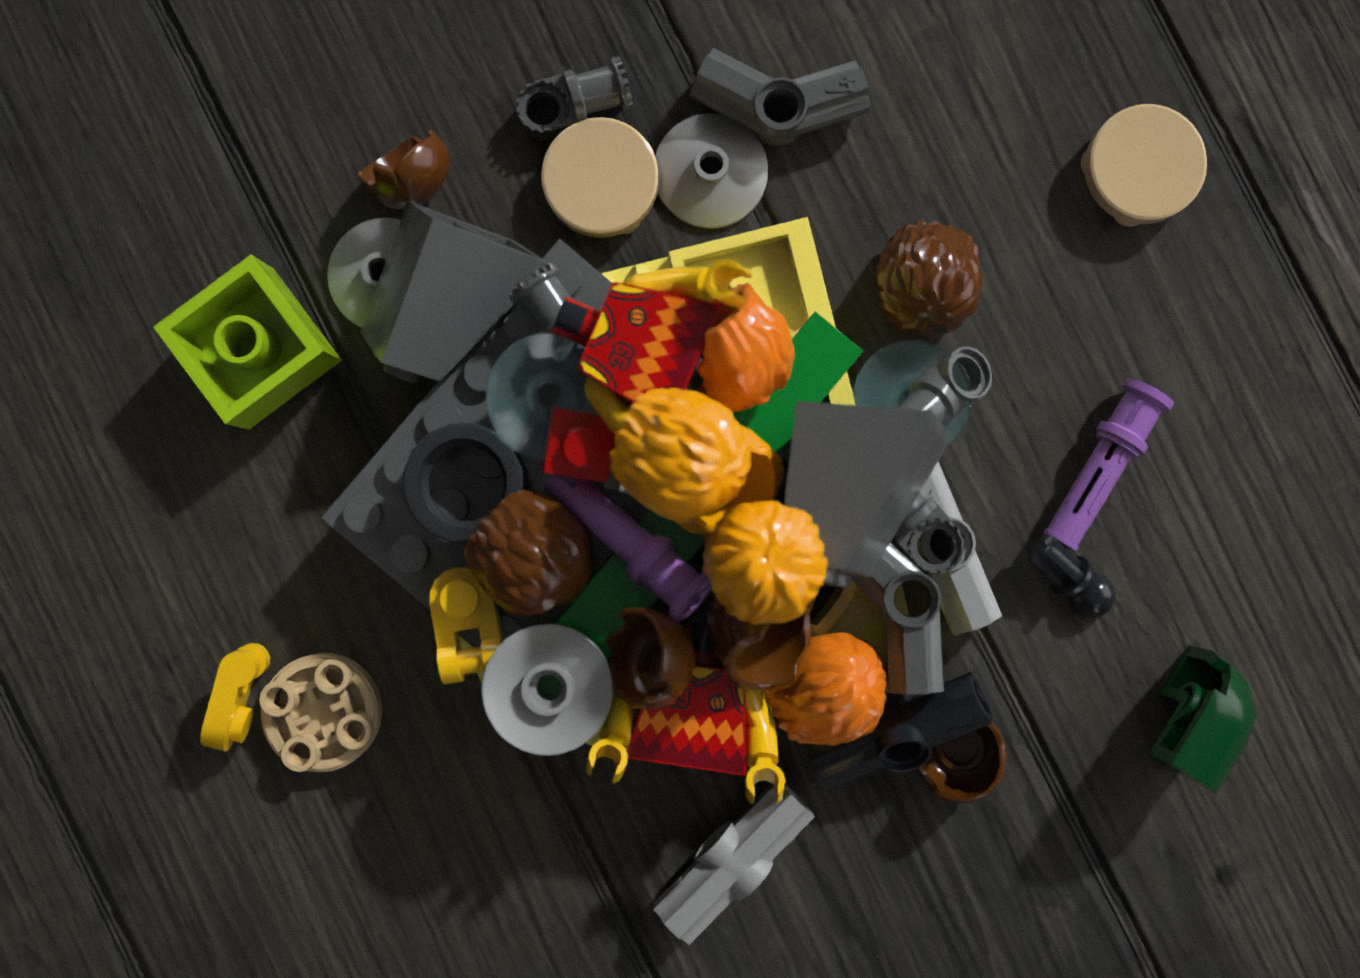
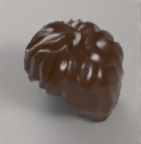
M918 220L914 224H906L903 228L898 229L895 235L890 238L879 257L880 262L877 266L875 282L883 315L888 321L896 325L901 333H908L913 339H918L921 336L926 340L940 338L945 333L948 334L957 330L968 316L976 312L983 283L980 262L978 260L979 248L974 243L973 237L966 234L964 230H955L952 225L943 226L939 221L927 224L924 220Z
M523 489L517 493H511L498 504L497 508L490 511L487 518L478 523L476 531L468 537V544L464 548L465 554L463 556L476 580L492 600L510 614L522 616L545 614L552 609L561 608L575 601L578 592L586 587L593 568L592 548L588 539V529L560 501L548 497L541 491L534 492Z
M712 593V607L709 609L707 616L706 632L711 639L715 655L724 665L725 673L730 675V680L736 681L738 688H742L745 692L753 691L758 693L774 686L785 687L794 681L798 659L806 651L811 640L810 611L815 603L814 599L807 604L805 612L794 620L780 624L764 623L753 625L748 621H741L736 616L726 612V607L721 605L716 599L715 593Z

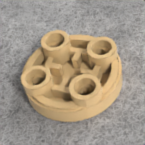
M1141 104L1119 111L1097 130L1081 158V169L1085 174L1087 186L1095 201L1107 213L1112 215L1119 224L1126 227H1134L1139 224L1161 222L1187 207L1197 196L1204 183L1207 171V154L1199 132L1186 117L1165 106Z
M604 117L589 118L570 125L553 140L542 164V187L554 216L571 230L585 236L606 238L633 232L649 213L657 196L659 175L654 152L647 140L636 129L619 120Z
M334 653L311 654L290 662L278 671L270 683L263 688L259 698L262 728L269 745L282 759L286 767L297 772H328L350 764L370 747L378 733L382 719L381 696L371 675L354 660Z

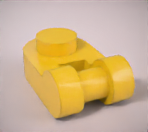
M455 567L443 572L435 580L430 591V609L437 644V664L439 675L444 685L463 682L464 675L485 671L492 654L504 641L498 604L482 589L469 567ZM479 628L481 646L461 650L458 631Z
M249 643L227 654L221 660L202 726L200 739L202 746L226 752L231 748L233 742H244L254 713L252 708L246 707L253 680L265 673L270 665V655L264 646L258 643Z

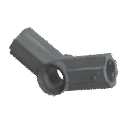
M712 48L697 72L696 79L690 90L691 99L753 130L761 142L772 147L786 146L793 142L798 135L868 114L871 109L869 87L863 69L859 67L856 60L792 80L785 77L771 78ZM780 103L790 108L794 117L787 122L777 123L766 116L764 109L771 104Z
M890 543L870 578L851 576V580L885 610L888 691L892 694L905 695L944 692L940 627L942 598L939 587L931 577L923 573ZM910 580L921 582L926 587L929 595L928 604L925 609L915 615H905L899 612L893 601L894 592L897 587L903 582Z

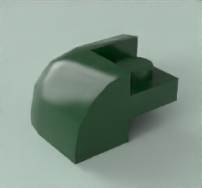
M1189 645L1159 695L1178 707L1148 756L1167 768L1193 780L1210 792L1217 794L1249 742L1257 714L1250 685L1228 661L1214 651Z

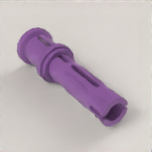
M1131 378L1125 380L1121 387L1125 392L1108 422L1101 421L1096 429L1097 434L1095 437L1099 440V443L1072 484L1070 491L1048 528H1045L1043 531L1044 535L1055 537L1065 548L1073 552L1078 550L1079 543L1106 502L1130 459H1138L1140 455H1144L1148 445L1145 440L1161 413L1170 412L1174 405L1173 400L1166 394L1144 382Z
M551 474L548 478L544 491L550 497L553 496L564 504L585 527L628 565L626 568V572L629 574L628 578L636 586L645 584L670 607L668 615L672 619L680 622L687 618L710 593V579L705 573L699 574L674 551L676 544L668 536L663 537L659 534L653 537L591 480L567 476L562 479L559 475Z

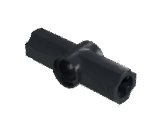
M968 672L943 683L944 692L917 695L885 693L887 700L884 704L883 714L874 730L868 735L849 743H841L834 746L806 744L809 762L816 772L818 781L827 790H830L881 768L891 772H908L925 765L931 758V748L992 724L994 716L980 682L972 672Z

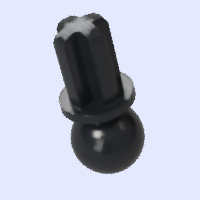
M1044 535L1039 541L1030 544L1028 548L1030 553L1029 563L1050 581V588L1053 593L1060 598H1068L1069 605L1077 614L1086 618H1098L1111 610L1116 598L1114 586L1106 576L1093 572V566L1090 561L1083 556H1074L1055 537L1050 535Z

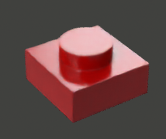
M552 406L541 470L543 473L607 483L611 465L610 453L614 449L616 434L608 429L598 414Z

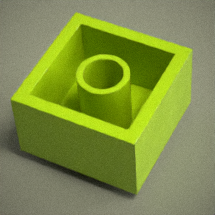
M252 254L153 327L226 425L248 430L342 361L274 268Z

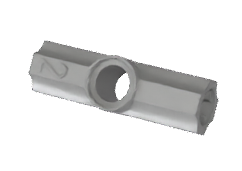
M937 462L920 493L925 499L933 498L955 526L959 528L961 536L964 538L963 545L965 551L962 554V560L957 563L954 569L946 573H927V575L939 587L942 598L940 607L951 634L956 636L992 624L1003 616L976 554L974 533L969 525L962 520L940 464ZM928 529L923 532L917 544L918 553L921 558L930 564H939L945 560L938 559L931 551V536L937 529Z
M771 783L754 800V804H750L734 822L728 820L720 825L698 849L694 857L696 861L654 902V911L659 915L663 924L678 939L690 945L734 899L739 902L749 896L769 874L773 867L772 860L815 817L813 812L786 784L784 785L783 798L779 803H776L777 791Z

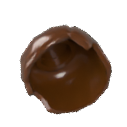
M432 130L427 131L429 137L423 140L415 136L411 137L367 167L356 172V176L375 199L390 209H405L408 200L419 205L427 202L437 194L448 177L451 167L447 146Z
M625 608L619 614L621 619L625 620L624 625L606 638V643L613 655L610 672L614 693L631 708L659 709L666 707L677 700L685 691L694 669L696 656L689 632L680 622L672 619L668 613L647 608Z
M992 722L990 725L931 748V758L925 765L917 768L932 787L935 795L944 800L968 804L989 796L1004 777L1008 759L1006 743L1001 731Z

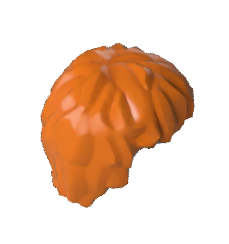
M748 282L739 284L729 290V292H735L746 299V303L742 308H730L716 299L710 301L718 305L719 309L713 327L707 329L705 333L704 358L697 364L696 368L700 376L703 377L697 391L719 402L732 412L743 411L757 404L765 405L768 403L774 391L782 390L786 386L792 373L794 346L784 316L767 306Z
M846 632L824 634L811 637L808 648L798 659L794 681L785 687L774 686L764 691V694L766 695L767 704L772 707L773 716L778 719V727L788 732L790 740L797 741L800 744L834 746L841 743H849L868 735L874 730L883 714L884 704L887 700L885 691L888 688L886 676L888 670L883 666L882 656L875 651L874 646L866 639L855 638Z

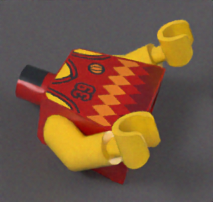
M721 259L713 263L710 268L675 267L635 274L626 284L620 282L612 283L601 310L568 297L564 299L556 316L552 334L586 347L578 366L580 376L586 380L584 384L585 397L611 432L616 434L622 429L623 421L629 416L630 407L640 395L646 394L648 390L688 389L705 347V333L707 329L713 327L717 317L719 306L710 301L716 299L730 308H742L746 303V299L735 292H729L728 287L732 280L737 277L750 278L752 276L750 271L733 260Z
M687 623V630L696 656V662L687 688L677 700L659 709L631 708L614 694L609 712L599 733L600 740L592 746L586 762L588 775H591L595 760L600 757H609L616 763L617 769L612 783H616L621 779L628 758L746 776L748 764L751 769L747 773L746 799L751 804H754V784L764 780L769 781L775 786L777 791L776 803H779L783 798L785 778L781 769L776 766L779 762L776 722L762 691L758 693L753 691L745 692L742 688H738L736 681L730 680V675L725 673L723 663H719L720 659L713 651L711 639L706 632L707 625Z

